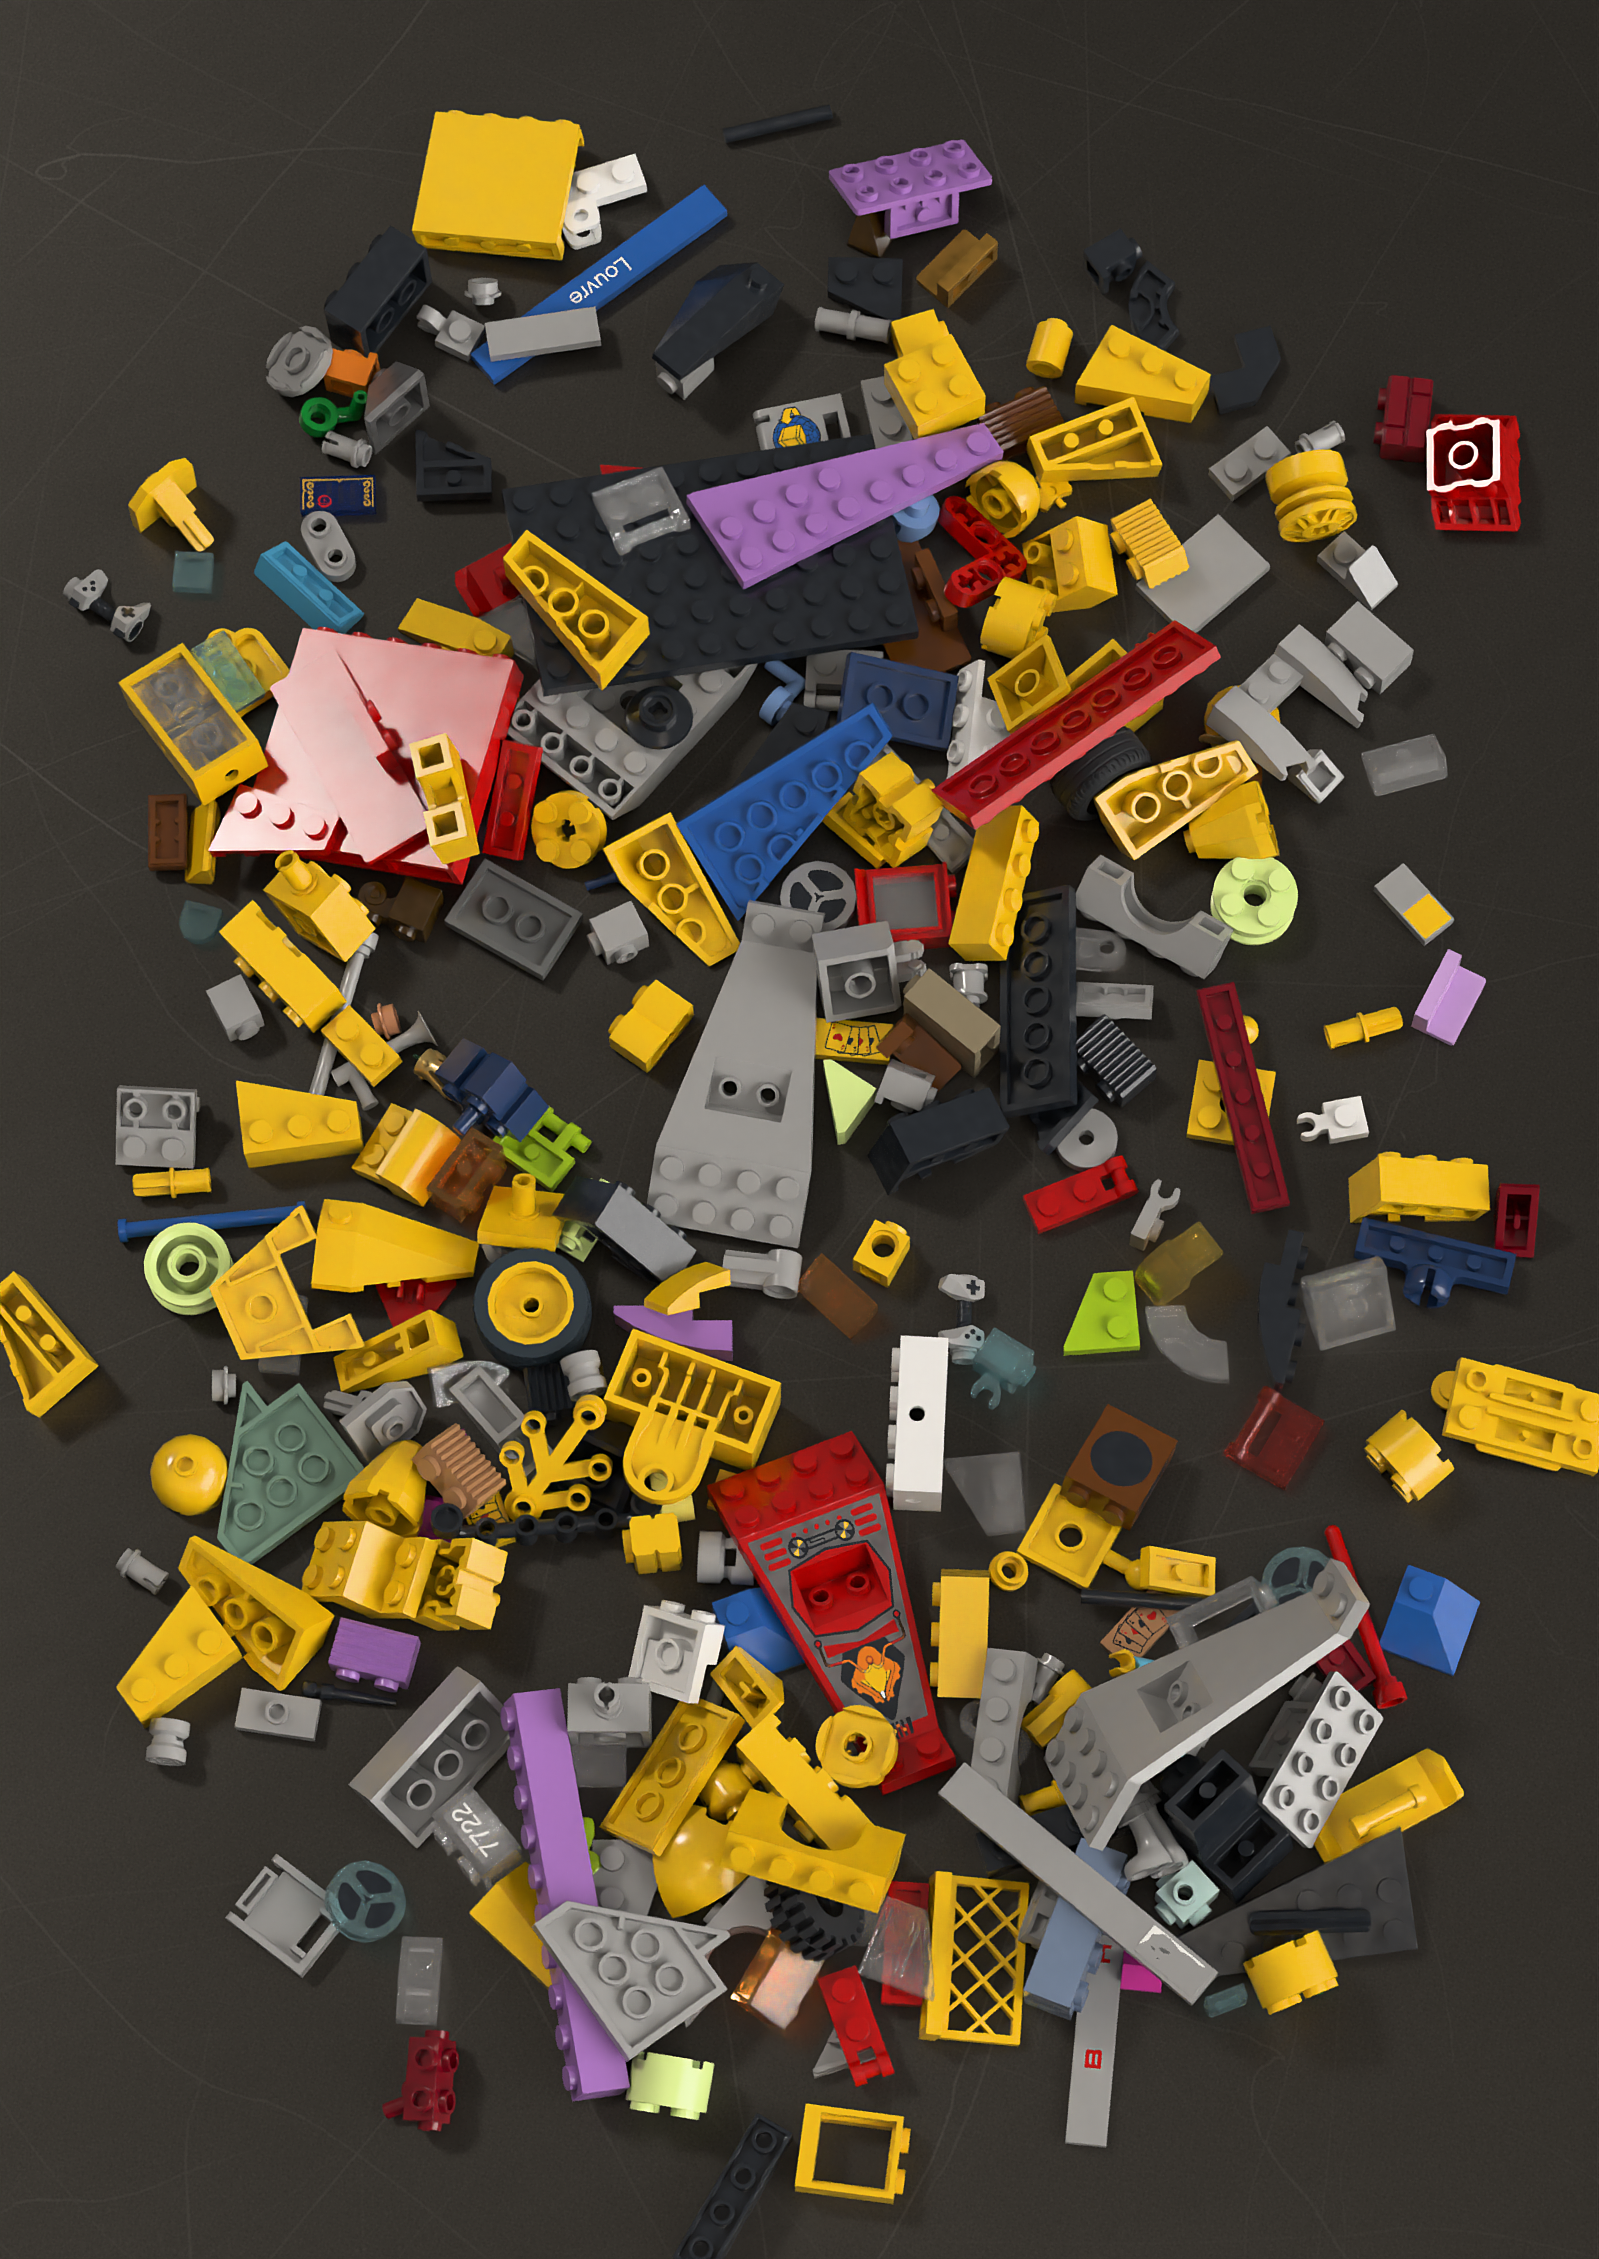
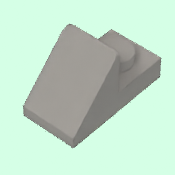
M1345 531L1317 557V562L1371 611L1398 585L1378 549L1372 545L1367 550H1364Z

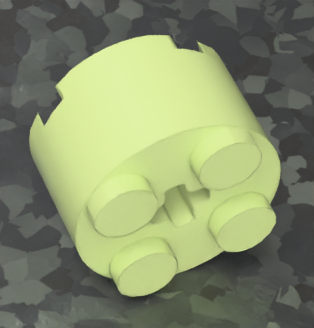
M640 2052L632 2058L629 2074L630 2088L627 2089L625 2098L626 2100H631L630 2109L659 2113L660 2105L671 2107V2116L699 2120L700 2112H707L714 2063L704 2062L703 2069L701 2070L699 2069L700 2061L650 2052H647L646 2060H643L644 2052Z

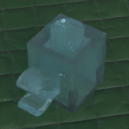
M994 1327L973 1359V1370L981 1374L982 1377L972 1386L971 1397L975 1399L981 1390H990L993 1393V1397L988 1403V1408L993 1410L1001 1400L1000 1387L1012 1394L1019 1384L1025 1387L1037 1368L1032 1365L1034 1362V1351Z

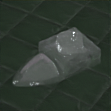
M465 1359L428 1367L427 1371L434 1406L440 1408L457 1404L458 1402L452 1396L449 1389L478 1365L486 1371L498 1386L505 1381L510 1371L494 1362L483 1360L467 1361Z

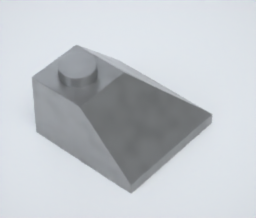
M395 362L388 369L383 368L378 371L372 378L368 388L364 419L369 444L372 446V451L375 454L430 406L425 377L419 369Z

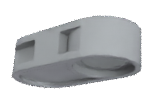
M1040 1880L1030 1901L1017 1938L1019 1942L1030 1943L1031 1947L1038 1949L1041 1945L1059 1897Z

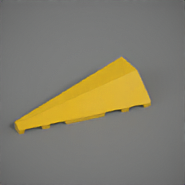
M525 1861L498 1881L469 1914L473 1921L521 1963L549 1991L552 1981L550 1970L545 1969L542 1961V1946L544 1944L532 1929V1926L536 1923L535 1906L538 1905L536 1889H531L528 1880L529 1864Z

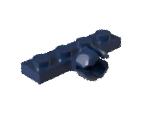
M1363 1217L1353 1258L1404 1271L1406 1279L1403 1294L1407 1300L1419 1306L1423 1289L1428 1290L1430 1294L1427 1308L1433 1309L1447 1304L1454 1284H1464L1507 1295L1517 1254Z

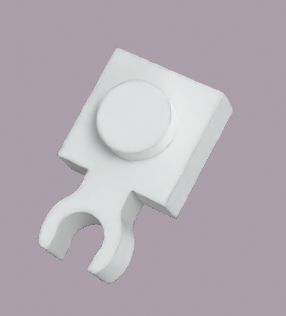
M1361 1096L1324 1102L1321 1107L1323 1114L1316 1115L1306 1112L1300 1114L1297 1118V1124L1309 1122L1314 1127L1310 1132L1301 1133V1140L1306 1142L1312 1141L1320 1134L1325 1133L1328 1134L1330 1144L1365 1138L1369 1134Z

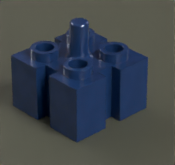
M465 1038L459 1042L434 1073L445 1085L442 1088L443 1093L463 1107L462 1115L452 1126L462 1136H465L473 1125L480 1126L483 1123L497 1137L503 1139L507 1135L521 1142L549 1108L537 1091L525 1083L527 1079L511 1061L493 1052L488 1054L483 1047Z

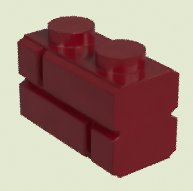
M1391 375L1388 377L1387 388H1379L1377 410L1384 411L1383 422H1376L1373 444L1380 445L1379 457L1381 459L1397 461L1402 459L1406 462L1415 463L1424 462L1434 382L1431 379L1416 377L1410 379L1406 376Z

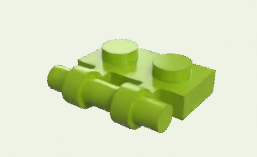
M549 1106L521 1142L507 1135L503 1139L495 1136L489 1146L492 1151L523 1173L535 1176L538 1184L553 1192L575 1164V1158L565 1151L573 1146L580 1152L585 1153L592 1141L581 1134L582 1129L572 1122L567 1124L553 1114L554 1109ZM543 1126L547 1127L558 1135L557 1139L552 1143L538 1133L540 1128Z

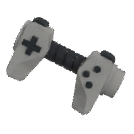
M95 570L84 580L73 577L63 591V596L68 598L70 605L81 611L91 609L111 623L110 630L119 638L131 642L137 637L143 627L144 620L149 615L151 603H140L136 606H119L116 609L100 598L108 582V578L102 570Z
M949 1274L940 1279L938 1289L956 1300V1328L938 1332V1337L949 1338L948 1348H950V1355H952V1363L960 1365L973 1364L979 1350L984 1348V1331L972 1325L971 1307L972 1302L984 1298L985 1282L973 1275Z

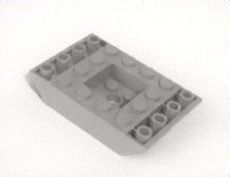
M758 663L605 687L603 691L597 688L543 697L539 679L516 704L507 736L513 741L543 747L541 763L574 790L588 796L589 799L587 800L599 807L604 814L614 820L639 807L739 698ZM651 686L674 688L688 699L692 707L693 724L691 730L684 740L671 748L661 750L646 748L633 740L626 729L624 720L625 709L620 705L624 698L634 696L639 691ZM657 709L652 715L655 719H660L665 713L662 709Z

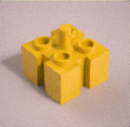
M891 751L859 773L852 790L856 795L848 800L842 817L862 837L868 835L875 842L873 848L893 868H896L926 847L933 831L931 825L938 820L943 804L931 791L935 788L934 783L927 778L916 784L913 781L914 773L911 767L901 761Z
M475 1538L452 1539L451 1543L442 1539H434L433 1541L438 1542V1547L416 1617L408 1619L437 1631L459 1630L460 1626L468 1630L491 1629L496 1607L500 1603V1595L493 1592V1587L502 1581L508 1552Z

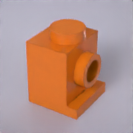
M333 349L331 364L323 377L326 390L353 398L354 393L358 390H363L368 394L372 378L380 371L377 353L370 352L368 358H365L355 350L345 349L340 351Z

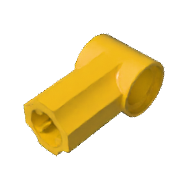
M1075 1669L1069 1671L1048 1692L1049 1696L1022 1719L1021 1728L1029 1739L1043 1750L1052 1739L1056 1738L1064 1724L1065 1715L1069 1708L1075 1705L1081 1693L1092 1689L1091 1686Z

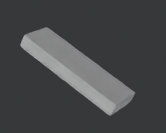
M596 307L485 323L491 362L601 346Z

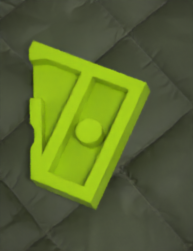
M1133 1270L1094 1273L1064 1344V1356L1139 1350L1140 1340Z

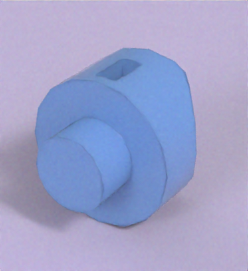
M933 495L892 515L898 540L912 543L924 538L935 528L940 508Z

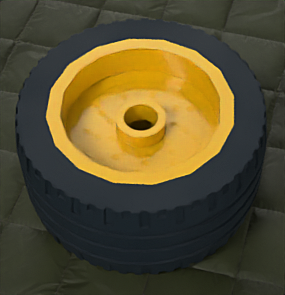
M522 1248L521 1250L508 1252V1254L502 1255L501 1258L496 1259L490 1264L489 1268L482 1274L474 1292L472 1311L479 1339L486 1350L497 1361L511 1369L523 1371L526 1367L531 1368L560 1363L566 1356L580 1350L589 1333L592 1321V1306L587 1285L579 1271L567 1259L559 1254L557 1255L555 1252L540 1248ZM530 1307H538L535 1312L530 1313L526 1311Z

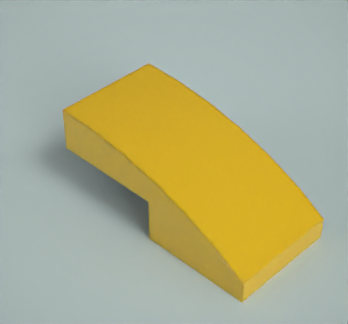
M708 1262L688 1267L672 1275L657 1286L644 1299V1307L666 1315L700 1308L699 1293L730 1285V1270Z

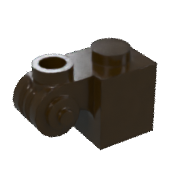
M408 876L395 898H388L385 887L381 883L374 881L363 885L358 895L359 901L369 911L366 915L375 928H378L381 923L387 925L393 930L395 936L407 942H414L416 939L426 943L445 904L442 890Z

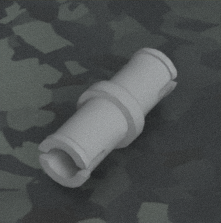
M819 307L815 318V331L846 335L847 339L854 341L858 337L888 344L891 337L892 320L862 316L860 311L852 310L851 313H845Z

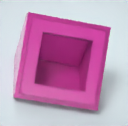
M1123 1950L1120 1989L1161 1993L1162 1981Z

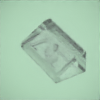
M1434 734L1361 753L1372 790L1376 796L1444 779L1448 775L1446 755Z

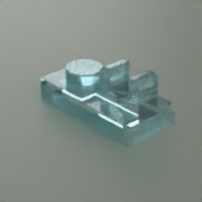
M224 630L192 648L193 657L237 713L265 696V690Z

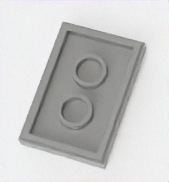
M1217 514L1182 544L1189 565L1187 571H1182L1180 575L1169 578L1167 582H1162L1153 589H1149L1142 579L1136 584L1135 590L1169 624L1176 620L1197 633L1270 570V564Z

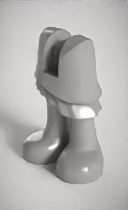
M1150 1779L1141 1785L1118 1824V1828L1129 1825L1138 1849V1854L1125 1865L1124 1873L1127 1881L1138 1880L1149 1875L1154 1879L1164 1877L1184 1868L1189 1863L1185 1851L1177 1843L1157 1810L1156 1804L1161 1801L1157 1793L1160 1791L1154 1787Z

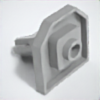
M407 1381L384 1383L373 1393L361 1390L358 1396L333 1390L326 1393L323 1406L327 1412L343 1416L339 1422L368 1465L392 1442L410 1440L420 1430L427 1410L413 1386Z

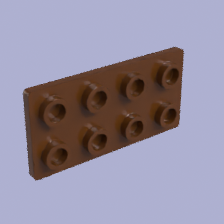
M898 540L919 635L917 639L882 644L888 659L944 673L969 664L971 662V655L958 629V611L944 594L945 582L929 548L922 550L918 540L912 543Z

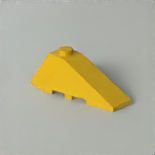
M1235 740L1123 775L1095 795L1093 800L1102 824L1119 851L1135 860L1257 774L1258 770L1240 741Z
M324 1199L317 1227L318 1238L315 1245L311 1285L315 1289L351 1293L364 1291L365 1285L386 1283L387 1288L400 1286V1281L419 1278L429 1283L474 1277L480 1244L462 1236L364 1203Z
M197 1536L189 1538L178 1567L179 1571L190 1586L192 1585L206 1605L213 1606L225 1622L222 1627L230 1637L235 1636L247 1652L243 1658L249 1666L279 1691L285 1689L323 1646L334 1615L306 1592Z

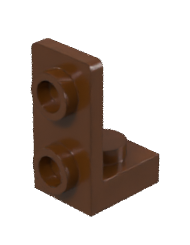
M907 1012L885 1034L876 1047L887 1059L893 1053L904 1064L934 1075L935 1078L931 1087L938 1089L937 1092L962 1067L961 1062Z

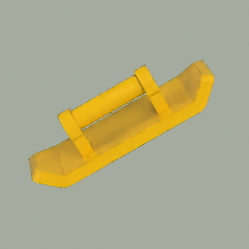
M1426 1748L1342 1793L1314 1845L1324 1862L1331 1861L1397 1826L1401 1827L1402 1832L1444 1810L1464 1796L1463 1789L1445 1758Z

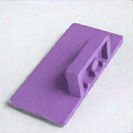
M951 140L936 146L916 148L910 152L893 156H882L875 160L858 164H847L841 168L829 171L830 181L855 215L860 216L885 210L884 231L890 239L957 224L959 192L992 184V176L964 140Z

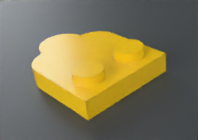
M224 628L212 631L204 643L205 653L198 659L199 665L240 718L273 697L274 695L270 687L287 677L290 671L263 634L253 628H244L237 632Z

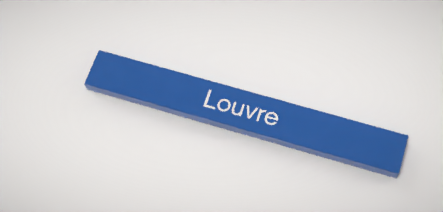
M705 185L701 186L522 317L588 307H596V311L727 217L726 208ZM488 341L470 353L473 362L493 385L534 357L528 356L491 362Z

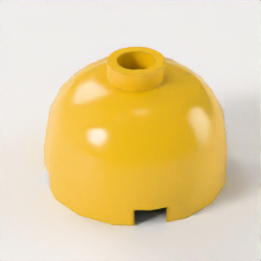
M993 462L977 470L966 481V487L970 485L971 492L966 497V500L999 532L1005 533L1003 535L1006 538L1017 536L1037 516L1041 501L1038 485L1032 474L1015 462Z
M193 1434L176 1436L164 1443L154 1456L150 1470L152 1488L165 1507H169L171 1510L186 1516L204 1514L218 1506L223 1499L229 1463L221 1449L207 1438Z

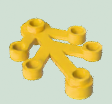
M589 1394L578 1399L573 1411L574 1422L551 1454L549 1453L545 1435V1416L539 1411H529L524 1415L521 1429L529 1437L537 1474L528 1485L522 1464L525 1455L524 1447L517 1441H508L502 1446L499 1458L501 1463L508 1468L512 1490L508 1492L504 1502L505 1511L510 1519L516 1521L519 1516L529 1514L538 1520L543 1510L568 1506L574 1511H583L589 1506L591 1491L583 1484H575L568 1491L543 1492L550 1482L588 1476L596 1481H604L610 1477L613 1462L605 1454H596L591 1459L565 1463L586 1432L597 1429L604 1422L606 1405L600 1397ZM591 1411L595 1414L596 1418L594 1420H586L583 1418L582 1412ZM531 1419L537 1420L541 1427L532 1429L528 1426L527 1421ZM507 1450H515L519 1454V1458L510 1459L506 1456L505 1452ZM603 1463L606 1465L607 1470L605 1472H598L594 1469L593 1465ZM574 1493H581L585 1496L586 1500L576 1502L573 1500L572 1495ZM521 1501L527 1502L531 1509L528 1511L518 1508L517 1503Z

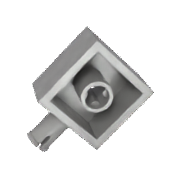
M583 1677L577 1679V1683H568L567 1732L571 1747L650 1748L652 1745V1696L649 1683H642V1679L636 1677L619 1678L618 1683H602L600 1678Z

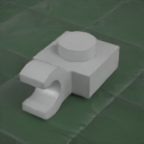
M423 305L417 315V319L420 320L417 326L426 332L437 335L435 339L436 347L467 362L471 358L470 353L475 351L485 334L484 325L453 310L446 319L434 308Z
M1159 1179L1152 1184L1149 1200L1146 1201L1130 1236L1129 1245L1144 1251L1149 1240L1155 1243L1160 1235L1165 1222L1159 1219L1161 1212L1174 1208L1180 1198V1189L1175 1188L1170 1198L1160 1197L1158 1191L1162 1181Z

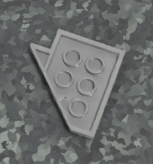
M566 1901L532 1926L534 1932L626 2062L727 1990L704 1957V1955L731 1936L725 1930Z

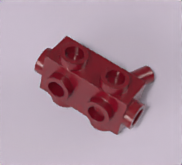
M425 2030L424 2037H409L406 2081L402 2084V2096L382 2105L383 2113L387 2119L403 2114V2120L418 2122L417 2130L440 2132L442 2131V2124H450V2115L455 2109L456 2102L453 2092V2077L458 2068L459 2056L456 2050V2041L449 2040V2031Z

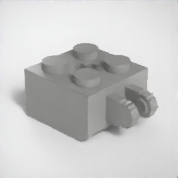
M888 921L811 934L819 993L826 1023L897 1010L902 1005L899 982L910 981L917 974L921 977L927 971L926 963L918 960L919 957H922L924 945L915 939L893 943Z

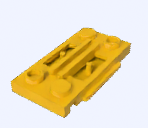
M1461 1357L1456 1365L1442 1436L1475 1444L1476 1450L1550 1471L1556 1472L1560 1468H1565L1594 1476L1598 1473L1599 1394L1578 1389L1573 1384L1499 1364L1492 1366Z

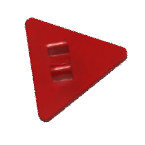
M419 1278L400 1281V1286L387 1288L386 1283L375 1284L390 1322L395 1327L429 1309L436 1312L455 1289L457 1282L455 1279L427 1283Z

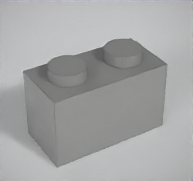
M1359 601L1327 630L1324 643L1342 663L1354 672L1355 678L1363 687L1367 689L1373 688L1379 695L1411 665L1414 652L1407 643Z

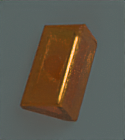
M822 1253L799 1279L798 1291L850 1340L878 1313V1305Z

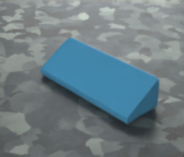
M287 541L260 555L254 569V574L313 629L317 630L318 627H328L338 633L345 634L363 617L364 613Z

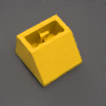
M1076 516L1022 544L1024 557L1027 560L1026 573L1028 584L1057 595L1053 612L1091 608L1118 595L1107 525Z

